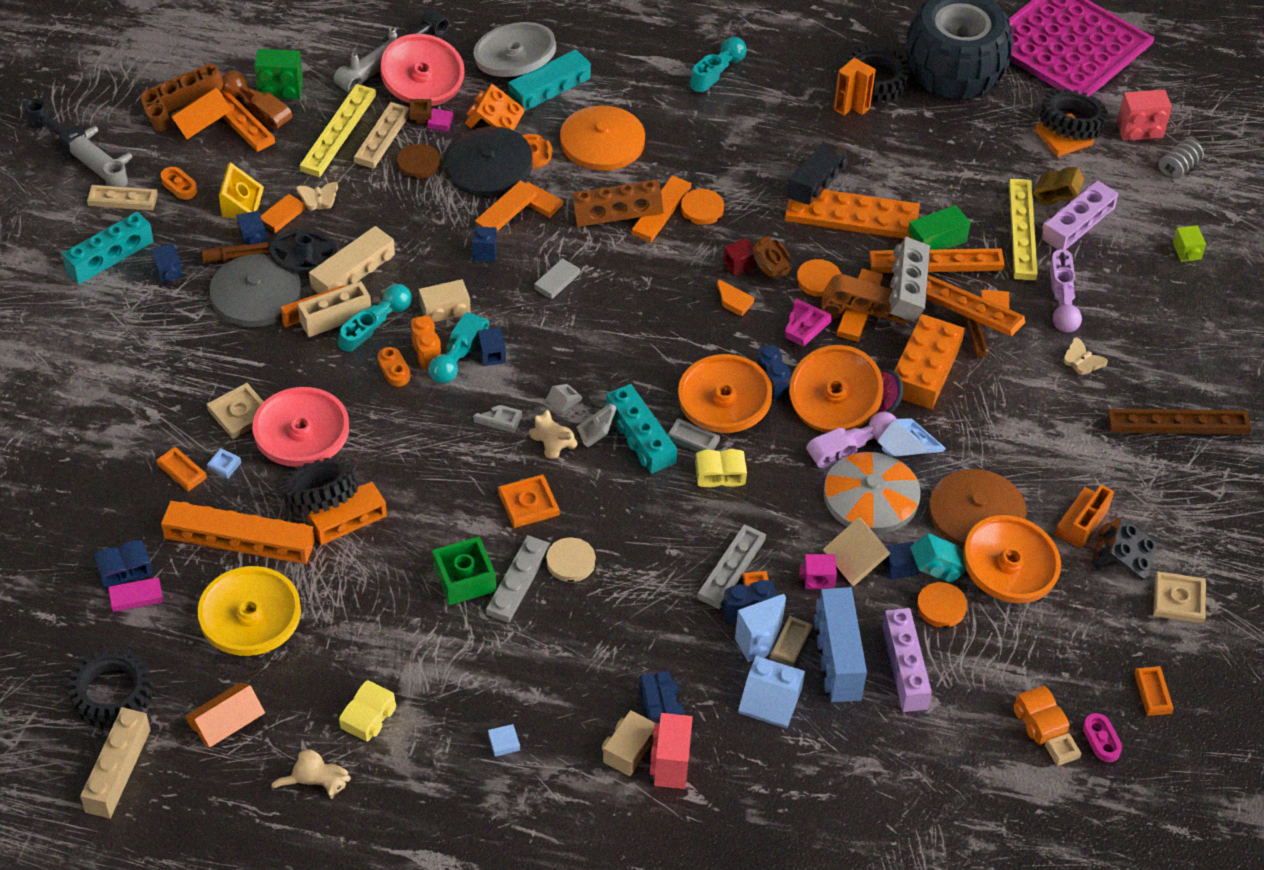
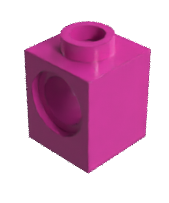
M805 554L804 564H800L799 569L800 579H804L805 589L835 588L837 577L835 554Z

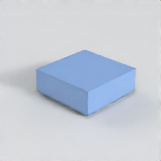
M220 448L208 462L207 469L228 479L241 464V458Z
M513 724L488 730V737L494 756L520 751V744Z

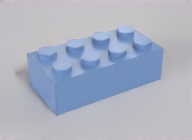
M852 587L821 589L820 599H816L817 614H814V628L819 629L820 635H817L818 650L823 651L821 670L826 671L827 675L824 678L825 692L830 693L831 702L861 701L867 670Z

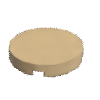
M572 537L563 538L553 543L548 549L546 556L549 572L555 578L566 582L568 580L576 582L587 578L594 570L596 560L594 549L589 543Z

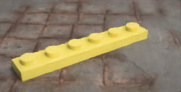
M359 84L355 85L300 164L301 172L317 177L323 174L375 98V89Z
M1010 179L1009 201L1014 279L1036 280L1037 259L1032 181Z

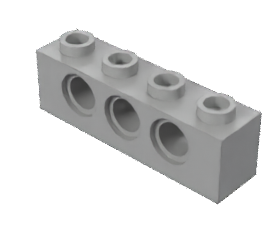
M905 237L901 244L896 245L893 256L896 258L892 266L894 276L890 287L893 288L889 298V303L891 304L890 314L916 322L925 309L930 245Z

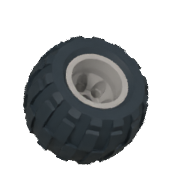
M926 0L922 7L918 9L916 15H914L907 32L906 57L909 69L913 73V78L929 92L951 99H969L989 92L990 88L996 86L998 81L1001 80L1011 58L1013 38L1007 14L1001 10V7L996 2L991 0Z

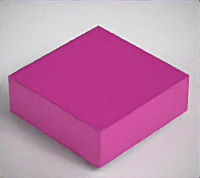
M432 109V120H428V128L449 131L453 120V112Z

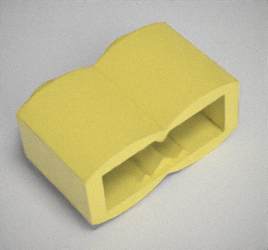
M707 449L696 453L695 467L698 486L716 487L724 485L736 487L746 483L747 471L744 451L728 449L719 452Z
M367 680L339 718L340 728L366 742L372 736H377L381 730L382 721L387 716L390 717L396 708L394 693Z

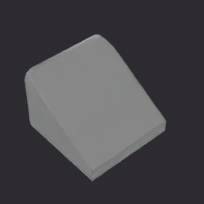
M568 384L552 386L546 401L558 412L562 413L581 401L582 397Z

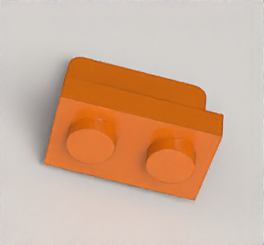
M491 84L485 92L481 90L475 97L474 101H476V104H473L467 111L468 118L465 124L472 128L482 118L491 126L514 130L524 113V108Z

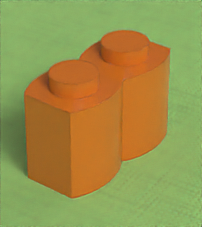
M428 315L412 318L411 321L413 347L417 351L419 365L424 370L428 369L430 361L435 356L441 354L440 339L435 333L434 321Z
M1045 685L1017 694L1014 712L1019 719L1021 718L1027 724L1026 730L1029 737L1034 739L1039 745L1046 743V740L1068 732L1069 722Z

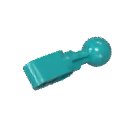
M729 37L722 43L719 55H707L694 65L690 81L691 89L697 92L706 91L719 80L720 73L728 67L729 62L743 60L747 53L745 42L738 37Z
M402 284L390 285L384 291L383 301L378 306L372 305L369 309L361 310L341 327L337 343L340 349L347 352L355 350L373 335L376 328L386 321V316L389 313H400L407 310L412 301L409 289Z
M469 312L463 315L451 333L449 344L446 347L447 353L435 356L429 363L428 372L433 381L439 384H447L455 379L458 373L456 362L459 358L465 357L468 352L473 353L478 346V331L489 328V319Z

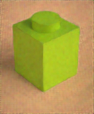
M1197 225L1177 228L1173 245L1181 262L1202 259L1206 242Z

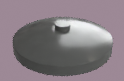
M252 254L229 261L215 273L210 283V297L213 308L223 319L246 327L266 326L282 320L281 306L300 300L301 282L298 273L280 267L273 261L271 255Z

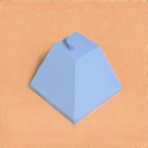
M893 419L877 441L883 446L882 450L892 457L943 452L946 449L913 419Z

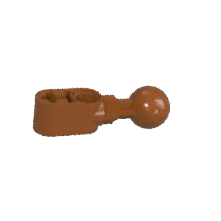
M232 70L222 76V90L230 93L234 98L241 96L244 99V103L249 106L251 113L272 130L278 129L292 119V112L286 104L269 92L263 94L258 90L250 89L247 86L246 77L241 72Z

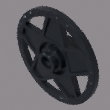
M292 230L282 233L272 241L270 246V255L273 261L280 267L296 273H309L326 261L322 255L333 252V256L338 252L333 240L324 234L311 230ZM295 236L294 241H283L287 238ZM313 237L320 239L323 242H315L313 240ZM276 251L287 255L284 261L277 256ZM304 263H306V264H308V265H310V266H312V267H299V266L302 265V264H304Z

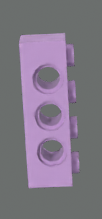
M1098 180L1093 185H1088L1082 194L1072 199L1065 208L1061 207L1054 217L1048 218L1044 222L1041 239L1058 250H1066L1115 209L1119 193Z
M911 609L885 610L882 629L903 712L928 710L932 691Z

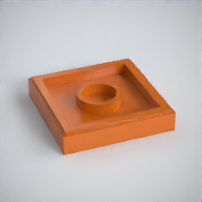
M1072 113L1067 114V116L1075 118ZM1043 123L1037 124L1035 127L1037 134L1057 157L1092 146L1094 143V139L1090 140L1088 137L1087 140H1082L1080 137H1078V140H1073V136H1069V139L1064 138L1065 134L1063 133L1060 136L1056 135V130L1049 131V127H1044Z
M543 474L498 487L499 496L513 528L560 515L559 507Z

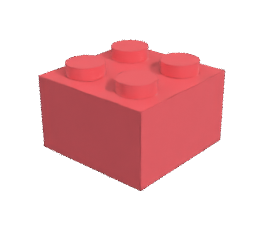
M1166 90L1124 92L1116 123L1123 141L1164 137L1172 109Z
M661 713L660 723L654 724L650 775L655 776L654 786L686 789L693 716Z

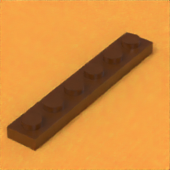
M1108 409L1107 412L1110 433L1249 434L1251 431L1247 410Z

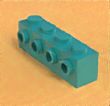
M632 384L607 393L604 407L610 403L616 406L613 420L617 430L625 435L629 447L636 451L642 466H646L652 474L676 464V446Z

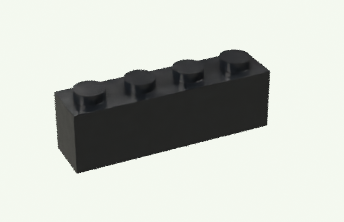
M822 142L788 179L786 198L807 205H811L815 199H819L823 190L827 189L831 181L837 178L839 172L846 168L848 158H846L847 149Z

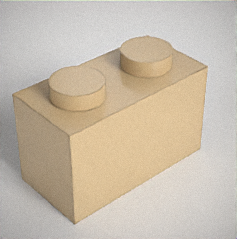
M463 279L419 289V302L423 315L430 316L434 322L460 317L466 312L471 313L470 297Z
M630 710L625 718L622 717L618 721L615 728L616 732L613 736H608L602 745V751H604L603 762L631 776L653 744L655 723Z

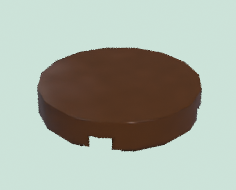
M426 144L409 145L400 151L397 158V166L400 172L407 177L416 176V179L432 176L438 171L440 165L438 151Z
M762 237L755 243L753 249L757 264L768 276L776 279L783 278L791 270V266H789L791 261L789 253L776 239L773 241L770 239L771 237Z

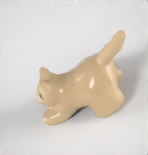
M548 410L544 414L535 417V428L530 429L529 435L532 439L544 443L545 457L556 459L559 457L562 448H576L577 441L574 438L573 432L569 428L555 423Z
M308 749L298 754V761L293 767L292 775L277 779L272 783V787L277 788L295 783L317 784L324 786L328 791L329 797L333 799L335 794L346 787L345 782H349L351 777L348 776L347 770L336 764H324L322 757L318 753Z

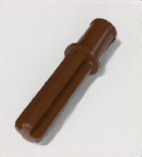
M264 242L229 247L221 245L220 248L201 249L203 263L223 261L225 263L226 260L246 255H268L269 246L268 243Z
M963 316V324L968 328L976 356L978 358L987 357L989 354L980 323Z

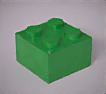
M258 49L255 61L257 90L263 94L269 92L276 98L300 99L303 87L300 51Z
M480 536L432 550L433 568L449 606L496 592V573Z

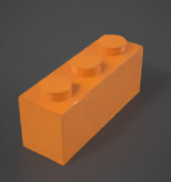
M373 482L360 485L357 493H354L352 498H347L348 501L346 503L339 502V507L334 508L330 506L329 511L324 512V509H320L317 514L311 511L307 515L308 526H313L314 535L321 545L387 516L386 501Z

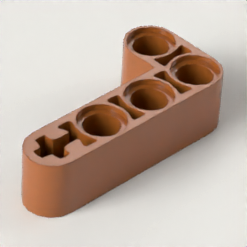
M207 64L144 91L141 95V101L154 129L157 131L167 130L172 123L168 112L193 102L214 87L221 90L223 88V78L216 65Z
M839 274L831 278L822 292L821 310L831 314V318L839 317L845 307L897 323L910 322L907 319L890 314L891 304L889 303V298L893 289Z

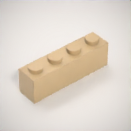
M374 226L310 271L311 288L319 294L342 285L346 287L359 282L360 279L373 272L378 266L395 255L394 239Z
M121 707L80 796L85 813L111 819L150 732L146 713Z

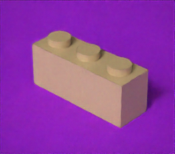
M360 281L298 303L300 323L308 337L342 326L361 310L371 307L370 295Z

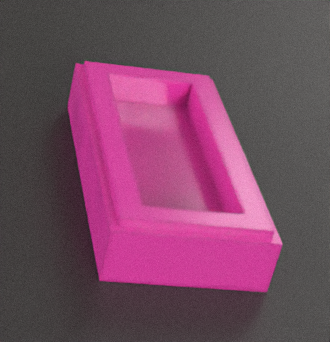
M159 578L109 587L113 612L163 603Z

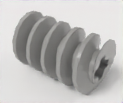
M1189 136L1159 160V169L1162 173L1173 178H1180L1196 165L1198 161H1201L1204 157V152L1199 141Z

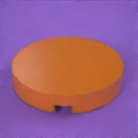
M522 135L528 141L532 150V169L541 168L546 165L552 157L550 142L544 140L540 135Z
M709 189L692 190L682 198L681 212L683 217L690 219L694 224H713L718 218L723 216L724 201L720 195Z
M813 259L800 266L797 272L798 286L808 295L821 297L831 278L841 274L836 265L829 261Z
M936 582L927 585L921 590L917 599V607L920 617L927 623L935 627H942V625H949L951 627L961 622L967 610V600L964 593L956 586L949 583Z

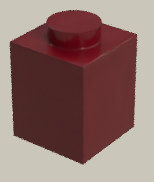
M748 238L724 247L723 263L733 276L757 268V262L753 253L754 245H752Z

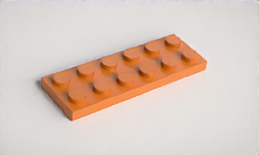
M823 190L819 199H815L811 205L789 199L785 221L902 239L905 237L913 239L908 232V226L910 221L918 219L920 204Z

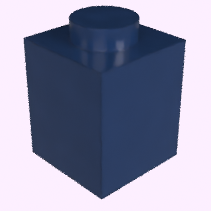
M258 210L236 215L239 233L244 245L267 243L265 227Z
M474 227L472 241L473 261L495 262L497 227Z
M173 243L151 249L154 266L161 283L183 277L181 263Z
M501 328L478 331V346L483 366L506 363V347Z
M914 541L885 546L891 553L883 560L890 580L918 575L919 569L910 549Z

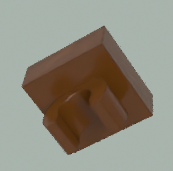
M410 99V120H417V125H426V120H432L431 99Z

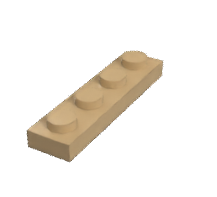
M390 102L354 156V162L374 169L409 117L410 108Z

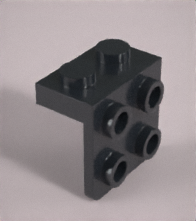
M1122 516L1110 523L1107 522L1100 529V538L1094 548L1095 553L1091 563L1100 568L1116 560L1143 581L1149 576L1157 544Z

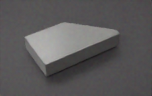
M610 403L577 426L584 445L589 447L607 435L616 411L615 405Z
M498 405L491 408V411L483 414H474L473 422L515 433L522 418V411Z

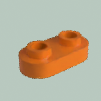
M168 167L161 172L162 184L178 198L187 200L197 194L196 182L181 169Z
M386 347L380 350L378 353V364L387 381L397 387L406 385L410 381V369L400 351L393 347Z

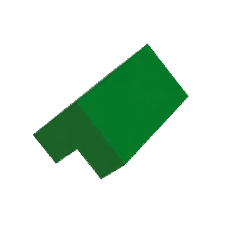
M955 205L910 221L908 232L914 240L930 245V250H943L967 242L971 223Z

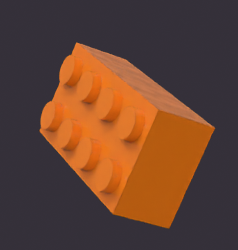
M921 314L894 371L901 378L903 384L902 400L931 410L933 409L961 348L965 328Z

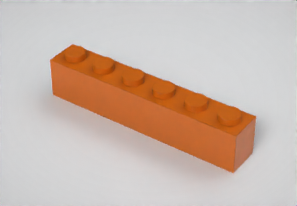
M170 501L161 523L165 539L307 564L315 542L313 526L303 523L286 522L281 519H269L258 515H247L232 510L214 509L209 506L192 505L187 502Z

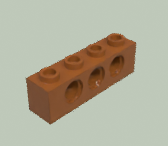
M659 180L572 193L577 227L664 213Z

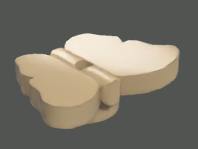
M332 182L321 189L316 187L315 190L307 186H297V193L301 196L309 210L328 209L332 207L335 201L334 197L336 196L338 183Z
M1077 337L1073 339V343L1064 357V363L1072 366L1080 375L1105 367L1108 362L1104 357L1091 355L1090 351L1086 352L1084 343Z

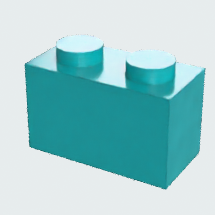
M927 533L910 546L917 567L921 572L951 583L967 571L960 547L956 544Z

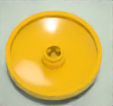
M259 566L236 568L220 575L206 587L198 604L199 624L206 639L221 651L239 656L263 654L279 647L294 633L301 615L300 599L293 583L283 574Z

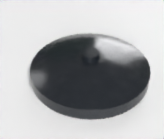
M491 126L470 131L452 145L447 156L448 174L454 185L465 193L479 197H493L506 194L520 180L524 182L528 178L533 166L532 150L528 141L518 132L505 127Z

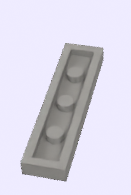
M744 524L698 592L697 599L720 609L723 605L724 590L736 585L742 573H744L764 543L766 534Z
M527 535L486 608V615L508 623L511 621L550 548V543Z

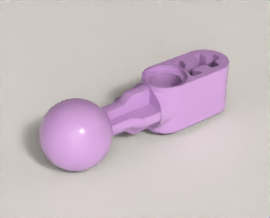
M1059 249L1053 253L1050 265L1051 288L1055 299L1059 302V307L1053 314V324L1059 331L1070 333L1079 328L1082 316L1079 309L1072 305V300L1075 298L1073 283L1075 274L1072 254L1067 250Z
M879 412L871 418L869 426L847 431L844 428H838L812 439L806 449L819 468L829 467L842 458L855 454L857 448L864 446L866 441L873 438L878 441L896 417L888 412Z

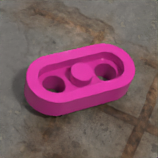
M1099 713L1087 716L1083 725V731L1095 755L1104 762L1116 761L1120 756L1122 744L1109 719Z

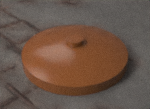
M980 469L960 470L947 475L933 489L929 503V514L935 529L947 541L958 545L960 548H963L971 529L980 521L998 515L1015 516L1026 520L1027 514L1024 498L1014 484L996 473Z

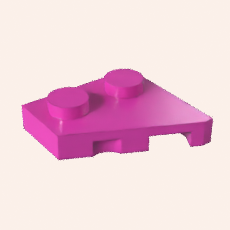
M796 298L794 300L793 312L790 314L789 323L785 330L786 338L804 347L831 322V314Z

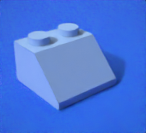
M784 594L738 610L735 640L748 662L753 661L756 656L765 658L771 654L782 628L786 601Z
M756 656L746 681L738 713L787 729L803 687L805 671Z

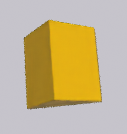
M231 162L226 168L219 200L222 217L237 218L236 215L258 210L264 187Z

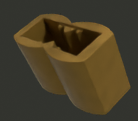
M1066 167L1059 172L1049 171L1040 176L1034 190V195L1042 205L1054 204L1058 200H1072L1079 195L1085 178L1078 167Z

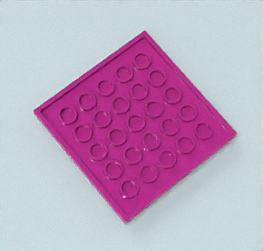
M1032 0L1009 18L1013 38L1010 61L1056 89H1061L1063 92L1065 89H1070L1072 93L1074 90H1078V94L1085 92L1087 97L1100 89L1151 46L1154 41V37L1089 0Z

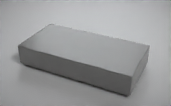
M562 258L534 284V289L553 299L580 274V268Z
M678 418L667 434L672 442L696 452L707 449L714 450L720 441V435Z

